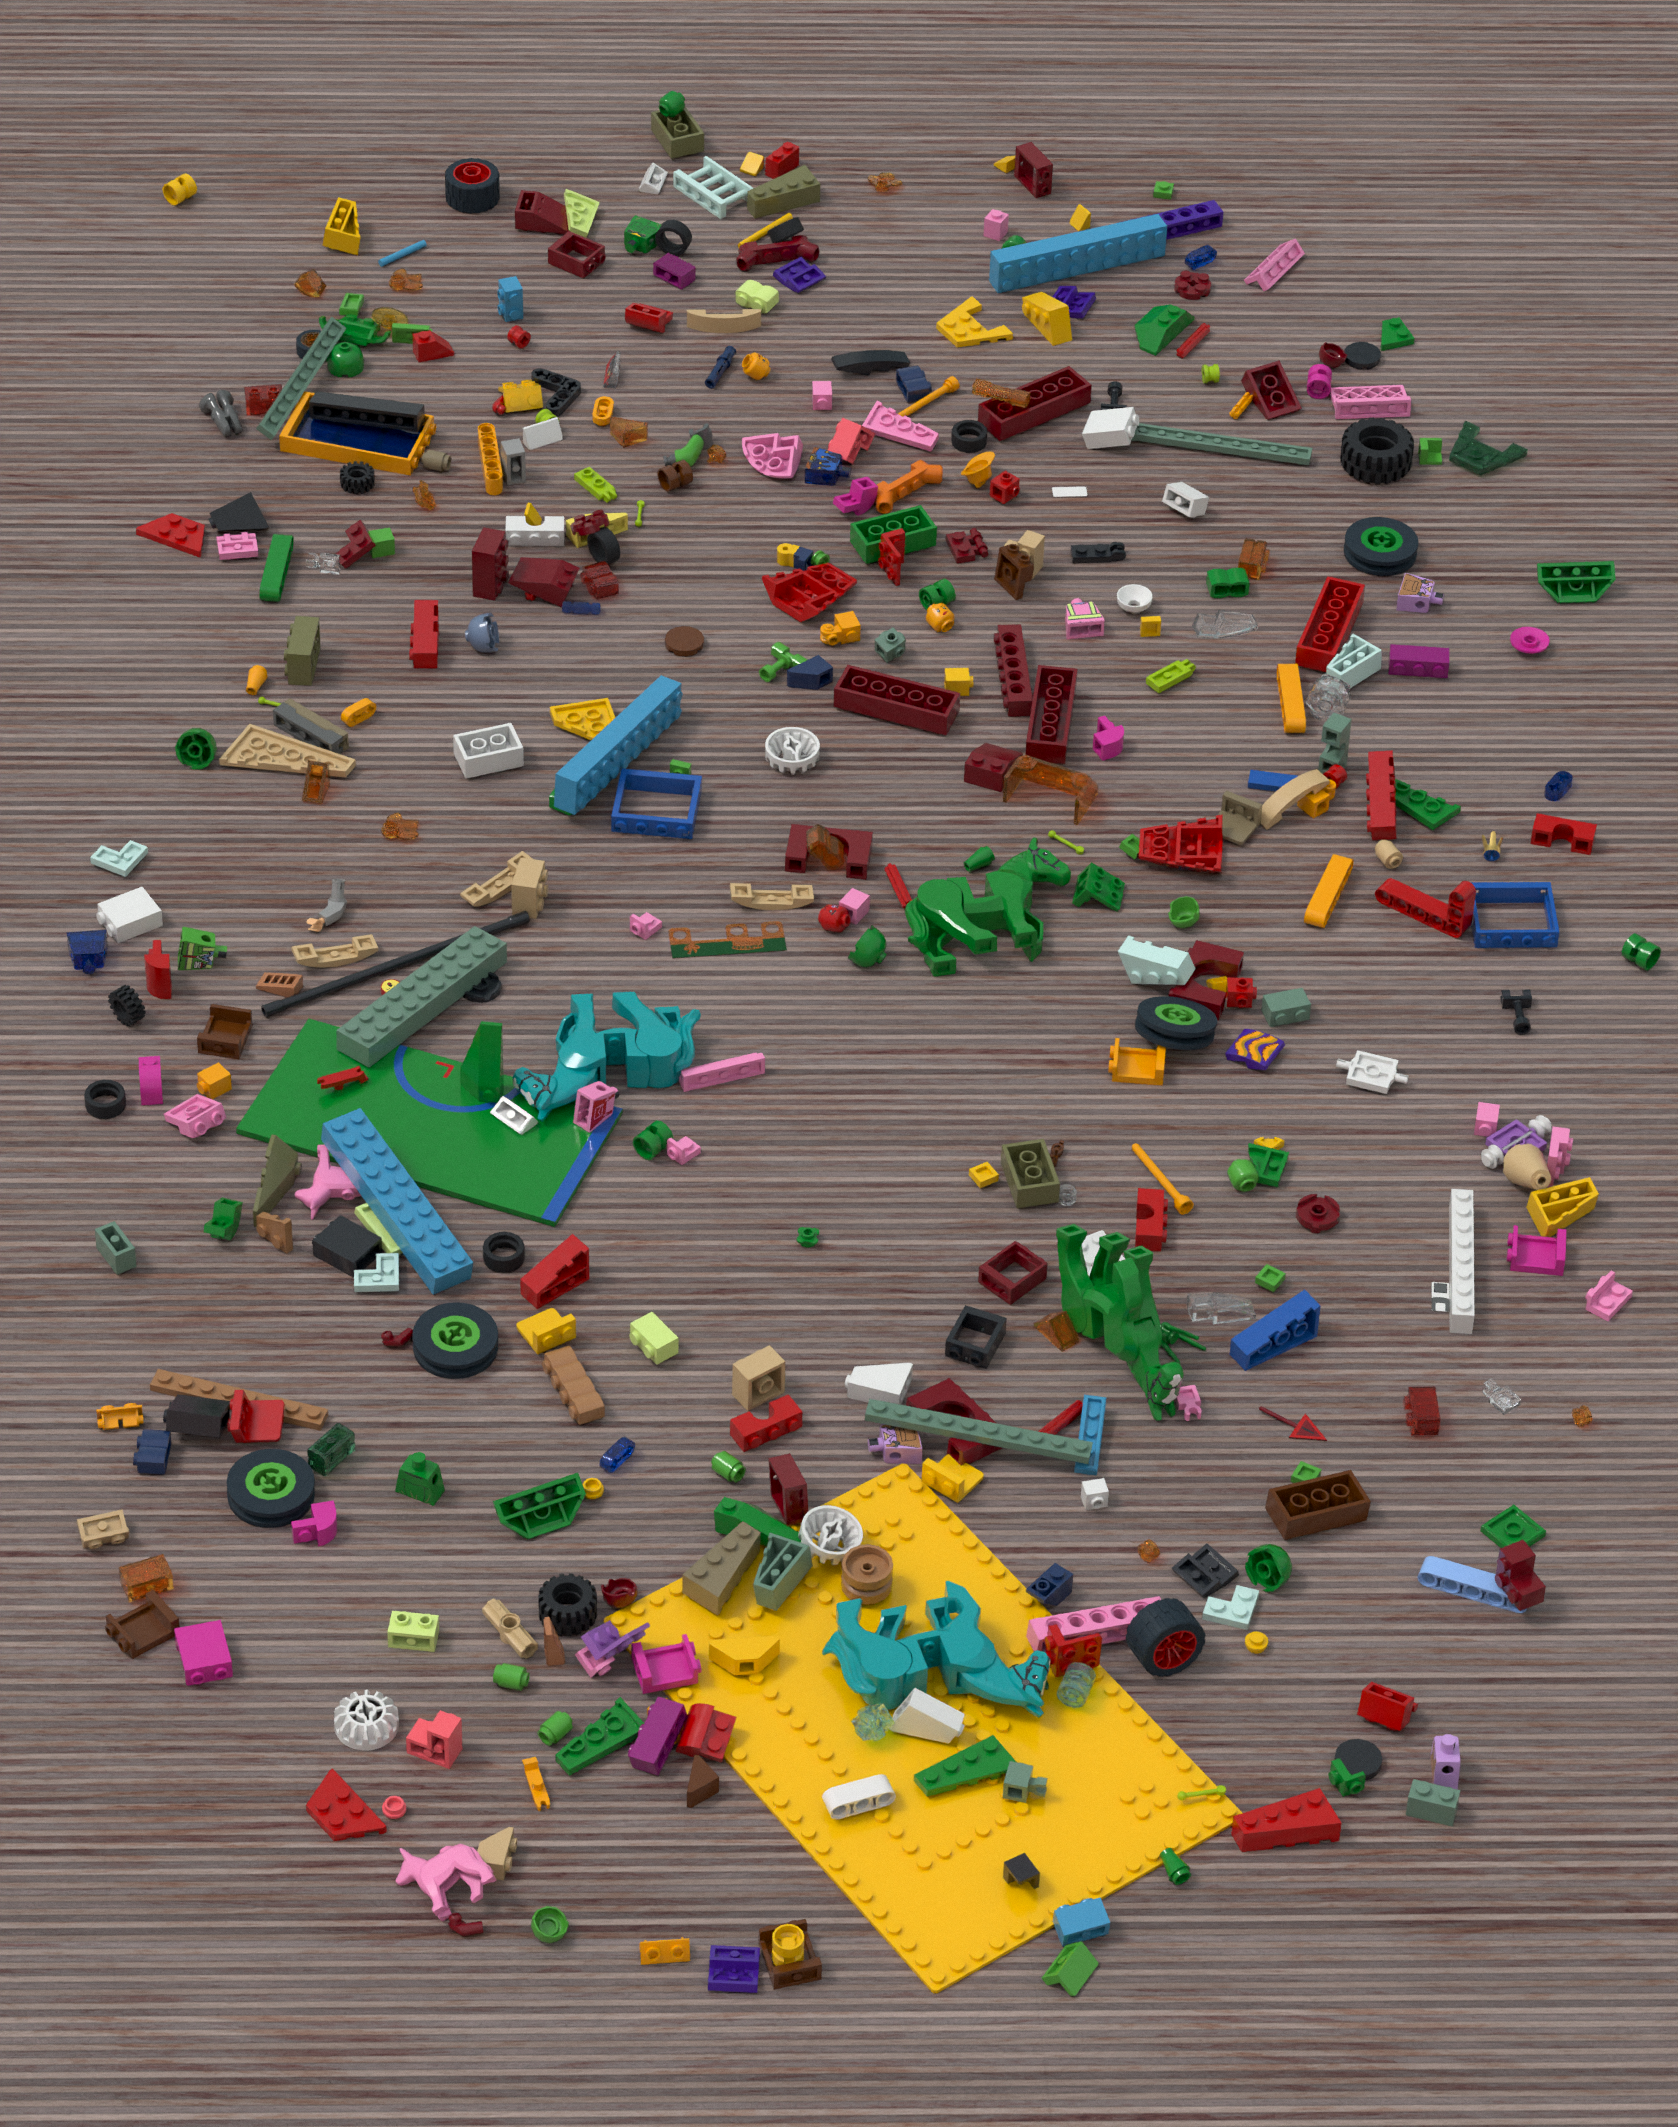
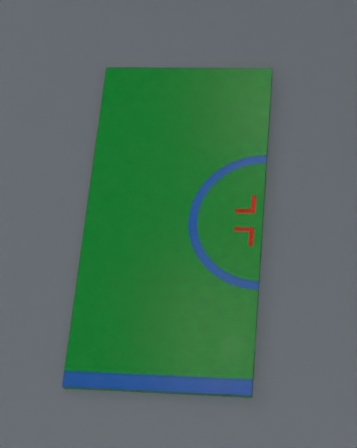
M308 1019L236 1128V1134L269 1143L271 1135H276L293 1150L318 1157L317 1146L324 1145L321 1140L323 1123L361 1108L418 1187L556 1227L622 1116L623 1108L614 1106L612 1115L590 1133L573 1123L576 1100L553 1108L547 1118L541 1122L537 1119L539 1110L531 1107L524 1096L514 1087L513 1077L504 1075L502 1096L512 1101L538 1121L534 1127L521 1135L490 1113L497 1103L478 1101L461 1085L460 1068L462 1062L399 1044L371 1067H367L337 1050L336 1030L340 1027ZM360 1066L369 1079L362 1084L359 1080L345 1083L342 1090H336L334 1087L321 1089V1084H317V1079L322 1076ZM329 1152L330 1161L337 1163L335 1158Z

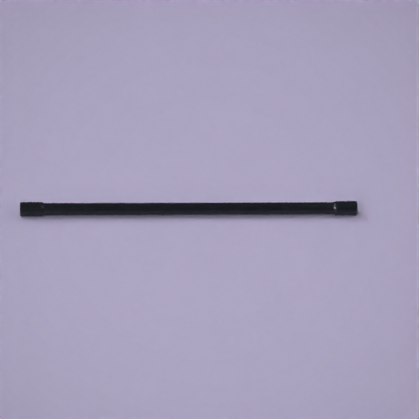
M523 911L480 929L493 935L506 929L529 923L530 917L527 911ZM462 935L282 1000L267 1003L261 1006L264 1017H269L293 1006L432 957Z

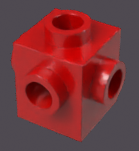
M1007 471L1002 472L990 481V497L1003 504L1007 503L1019 494L1020 478Z
M1227 977L1226 1007L1252 1008V1000L1257 998V987H1253V978Z

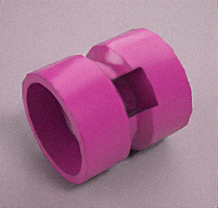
M1316 364L1308 370L1307 393L1310 397L1323 399L1330 394L1332 371L1328 366Z

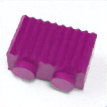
M667 253L653 263V275L683 290L688 284L690 285V283L695 281L696 267L689 262H684V260L675 255Z

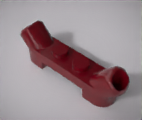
M804 235L791 236V241L757 245V242L753 241L744 243L739 247L736 265L740 270L748 271L753 265L796 260L800 257L809 262H814L818 259L820 251L819 246L809 242V239Z

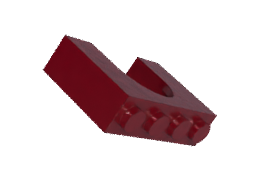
M791 824L785 854V872L805 874L809 856L817 850L829 848L839 850L847 856L846 878L866 880L872 852L873 832Z
M1196 940L1193 948L1190 947L1188 950L1195 970L1185 985H1175V988L1171 987L1169 996L1197 1002L1210 1009L1216 1015L1217 1021H1219L1225 1009L1226 992L1204 987L1194 979L1203 975L1238 978L1243 968L1244 952Z
M950 1378L908 1397L906 1401V1406L996 1423L987 1412L982 1410ZM951 1437L948 1441L947 1454L962 1466L965 1463L971 1464L1002 1449V1447Z

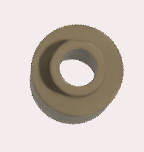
M428 449L427 452L423 453L422 464L427 469L442 472L444 470L448 471L451 466V456L445 452Z

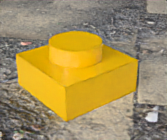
M1141 617L1140 636H1160L1161 617Z
M988 1162L969 1169V1176L979 1188L999 1181V1174Z

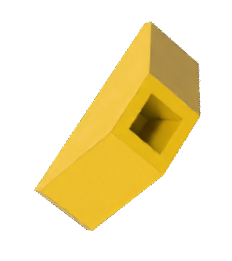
M779 1635L709 1640V1659L733 1675L759 1674L780 1654Z

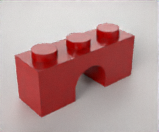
M1537 813L1532 828L1530 844L1550 848L1554 840L1564 839L1571 843V852L1591 855L1597 824Z
M1138 1188L1135 1247L1143 1246L1150 1251L1161 1252L1162 1243H1166L1167 1230H1163V1227H1167V1214H1163V1212H1167L1168 1199H1164V1190Z
M788 1394L769 1402L768 1419H758L750 1411L730 1419V1436L743 1452L757 1448L759 1445L801 1428L803 1411Z

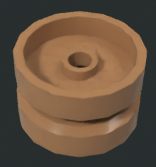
M866 1544L851 1548L842 1560L841 1586L847 1598L850 1600L861 1598L862 1604L865 1605L876 1604L884 1600L892 1589V1557L886 1550L875 1545Z

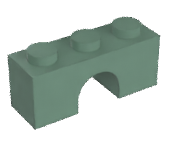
M1334 712L1325 722L1322 729L1321 741L1327 743L1319 757L1318 770L1321 773L1329 771V768L1335 764L1343 768L1347 765L1352 719Z

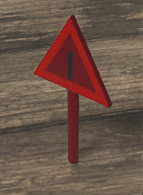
M1262 1406L1259 1407L1260 1411L1295 1428L1289 1438L1327 1441L1306 1413L1300 1422L1296 1424Z

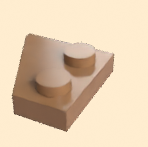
M266 1212L256 1216V1229L261 1237L268 1239L274 1247L286 1254L293 1250L292 1222L290 1218L280 1220L278 1215H270Z

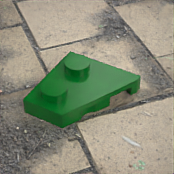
M1400 317L1382 321L1381 351L1414 344L1415 338Z
M1249 1143V1158L1259 1175L1257 1183L1278 1187L1289 1159V1152Z

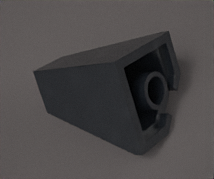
M251 492L210 513L211 518L208 519L212 528H217L219 532L266 530L269 528Z

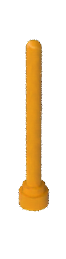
M954 376L947 378L942 387L898 414L902 417L909 416L946 392L953 393L960 388L958 380Z
M1133 1144V1152L1174 1199L1175 1209L1181 1215L1189 1213L1194 1206L1192 1200L1177 1191L1139 1144Z

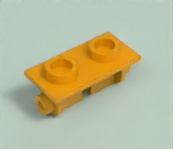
M128 1403L124 1407L115 1408L114 1406L107 1405L101 1407V1409H96L98 1428H103V1430L118 1429V1420H123V1428L139 1427V1424H144L142 1405H137L136 1403Z
M681 1937V1939L658 1941L644 1940V1942L639 1943L641 1965L690 1961L689 1938L684 1939Z

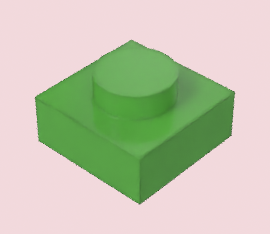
M1156 181L1153 197L1171 200L1174 183Z
M672 759L670 773L691 775L692 764Z
M1131 834L1121 842L1119 848L1133 859L1139 857L1140 839Z
M1266 1264L1255 1277V1283L1274 1292L1285 1280L1286 1273Z
M1301 1461L1291 1475V1482L1296 1483L1318 1478L1321 1476L1322 1469Z

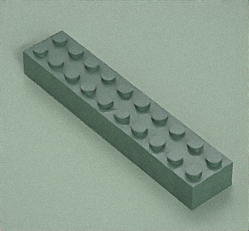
M476 926L472 927L337 1029V1050L361 1064L371 1067L464 996L466 991L469 992L473 989V985L477 986L481 983V979L487 978L489 972L494 973L507 963V943Z

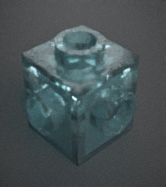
M883 1703L867 1705L857 1712L858 1716L851 1720L856 1734L863 1741L880 1740L886 1735L885 1731L895 1724Z

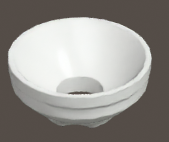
M1126 585L1118 590L1117 602L1126 612L1139 614L1150 607L1152 593L1148 588L1141 585Z

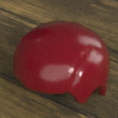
M1327 342L1321 345L1319 359L1324 365L1329 368H1337L1345 362L1347 354L1339 345Z
M609 1579L606 1586L601 1584L603 1599L610 1607L617 1609L625 1608L637 1598L638 1589L631 1579Z

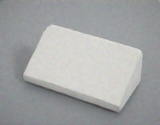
M652 163L647 169L638 191L659 194L668 172Z
M557 417L523 428V443L529 450L563 440Z
M504 1096L501 1097L490 1112L521 1135L538 1123L533 1116Z

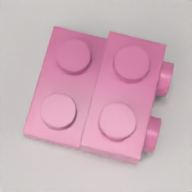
M199 1094L164 1113L166 1122L178 1126L181 1134L191 1138L205 1134L209 1128L220 1125L226 1119L222 1103Z
M1554 1126L1552 1128L1547 1162L1551 1175V1182L1548 1188L1553 1187L1554 1180H1559V1174H1564V1167L1569 1166L1571 1153H1567V1150H1572L1573 1138H1569L1570 1129Z

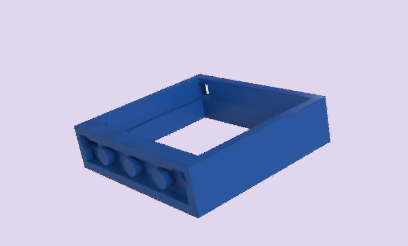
M621 768L611 815V832L693 839L702 793V776ZM636 790L691 795L688 818L679 819L620 813L624 791Z
M1470 882L1478 890L1475 896L1471 924L1475 948H1553L1558 946L1559 926L1551 882ZM1476 903H1543L1548 929L1480 930Z

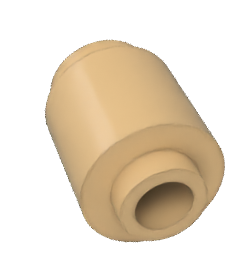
M1381 840L1376 844V856L1386 868L1393 869L1401 864L1403 855L1391 841Z

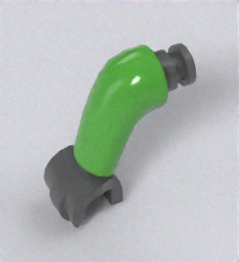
M705 423L703 428L695 432L693 429H689L690 440L687 445L682 449L675 450V454H670V457H667V455L663 456L665 466L685 460L692 467L699 458L701 451L713 445V435L708 423Z

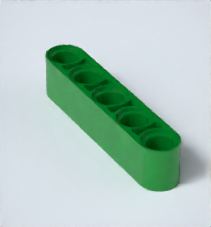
M273 534L260 584V600L280 602L293 552V535Z

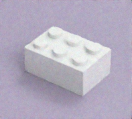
M512 723L453 735L454 755L465 778L524 766L523 746Z

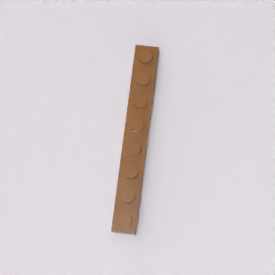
M161 1369L157 1370L150 1383V1391L175 1397L179 1394L230 1401L234 1398L235 1390H244L249 1400H283L285 1404L283 1422L321 1431L328 1417V1409Z

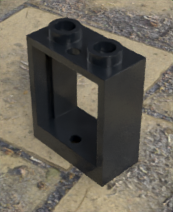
M965 1305L946 1339L945 1356L987 1369L1006 1334L1007 1318ZM968 1328L991 1337L985 1348H981L958 1340L963 1329Z

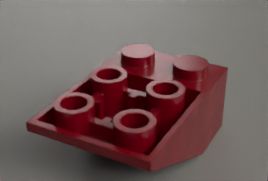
M521 190L515 208V229L566 234L569 231L566 206L541 192Z

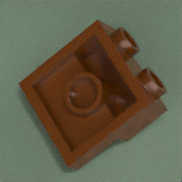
M1016 544L999 547L994 580L1015 600L1022 599L1025 582L1032 581L1034 564L1030 561L1028 555L1022 554L1019 551V546Z

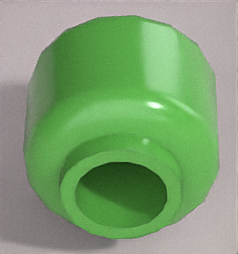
M1237 1159L1232 1162L1227 1170L1232 1186L1239 1191L1247 1192L1252 1190L1259 1180L1255 1166L1250 1160Z

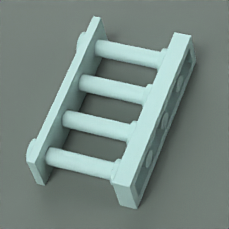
M707 156L704 157L703 168L689 175L679 169L673 172V187L719 219L726 217L727 205L741 198L747 202V191L753 189V187ZM706 174L711 177L701 183L695 181V179ZM717 182L723 185L713 191L707 189V187ZM729 190L735 193L725 199L719 197V195Z

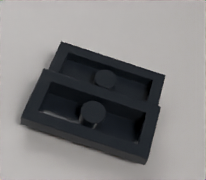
M1207 1543L1193 1556L1188 1553L1172 1567V1570L1203 1598L1220 1590L1239 1576L1238 1570Z

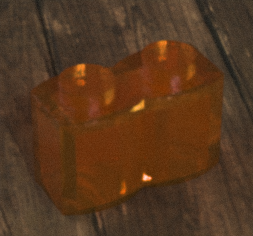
M819 824L806 831L807 850L813 857L820 859L823 866L834 871L844 864V846L839 839L831 836L830 832Z

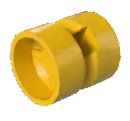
M185 173L164 184L162 191L165 199L174 206L197 193V186L193 178Z
M784 1924L777 1927L773 1932L772 1961L775 1966L804 1960V1933L798 1926Z

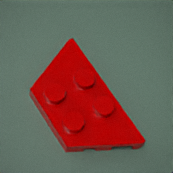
M170 513L137 527L136 535L200 558L202 555L201 549L205 535V525Z
M333 1768L329 1770L306 1804L307 1813L333 1841L346 1840L350 1837H365L364 1833L379 1831V1834L387 1832V1826Z

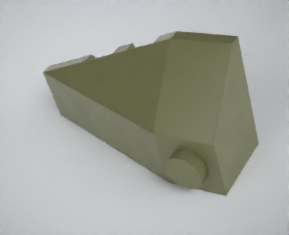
M271 1135L265 1158H267L266 1168H262L261 1187H258L253 1207L254 1227H257L256 1216L262 1212L270 1213L294 1185L296 1176H300L302 1170V1163L298 1161V1153L276 1135Z

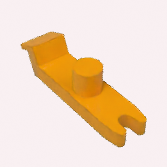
M537 1758L523 1759L525 1777L537 1810L541 1811L542 1804L546 1805V1808L549 1809L550 1800L539 1770Z

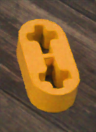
M364 698L344 709L341 714V721L349 727H353L373 716L377 706L370 699Z

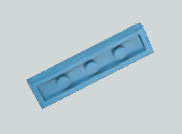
M1084 1394L1078 1439L1093 1442L1089 1463L1075 1462L1074 1473L1097 1476L1106 1397Z

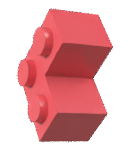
M842 417L836 426L834 438L829 442L828 451L833 452L829 454L853 464L860 448L868 451L875 433Z
M441 1710L433 1721L419 1718L406 1737L407 1753L450 1769L462 1751V1719L452 1713H446Z

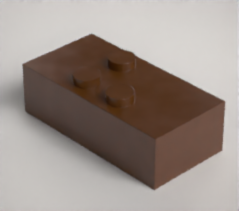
M1347 1470L1271 1488L1268 1491L1265 1509L1283 1539L1287 1540L1367 1521L1371 1501L1352 1470Z

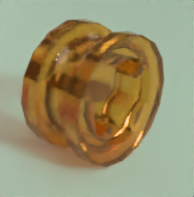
M1586 1405L1572 1410L1573 1420L1578 1427H1584L1585 1424L1589 1425L1592 1423V1415Z
M1150 1539L1144 1541V1544L1141 1543L1137 1547L1140 1557L1147 1563L1160 1556L1158 1546Z

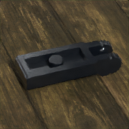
M1112 542L1110 545L1080 544L1071 545L1070 547L1073 564L1123 561L1126 558L1125 546L1121 542Z

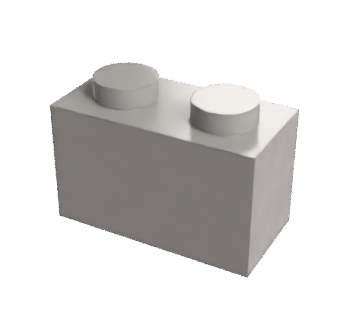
M519 438L501 441V468L507 485L526 482L525 450Z

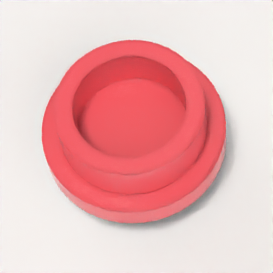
M390 1796L383 1803L382 1812L390 1819H398L406 1813V1803L399 1796Z

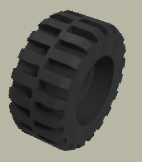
M1374 417L1368 420L1361 419L1358 423H1352L1344 431L1340 462L1344 470L1358 481L1363 480L1364 483L1369 484L1371 482L1380 485V483L1389 484L1391 481L1396 482L1403 478L1412 467L1414 439L1407 428L1404 429L1402 424H1397L1393 420L1388 421L1385 418L1375 419Z

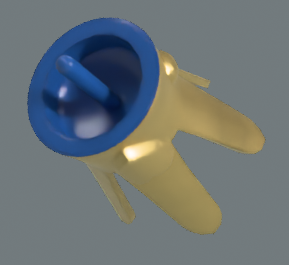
M1495 831L1491 832L1489 845L1485 836L1482 835L1483 855L1488 861H1496L1500 857V846L1503 837L1500 838L1498 845H1496Z

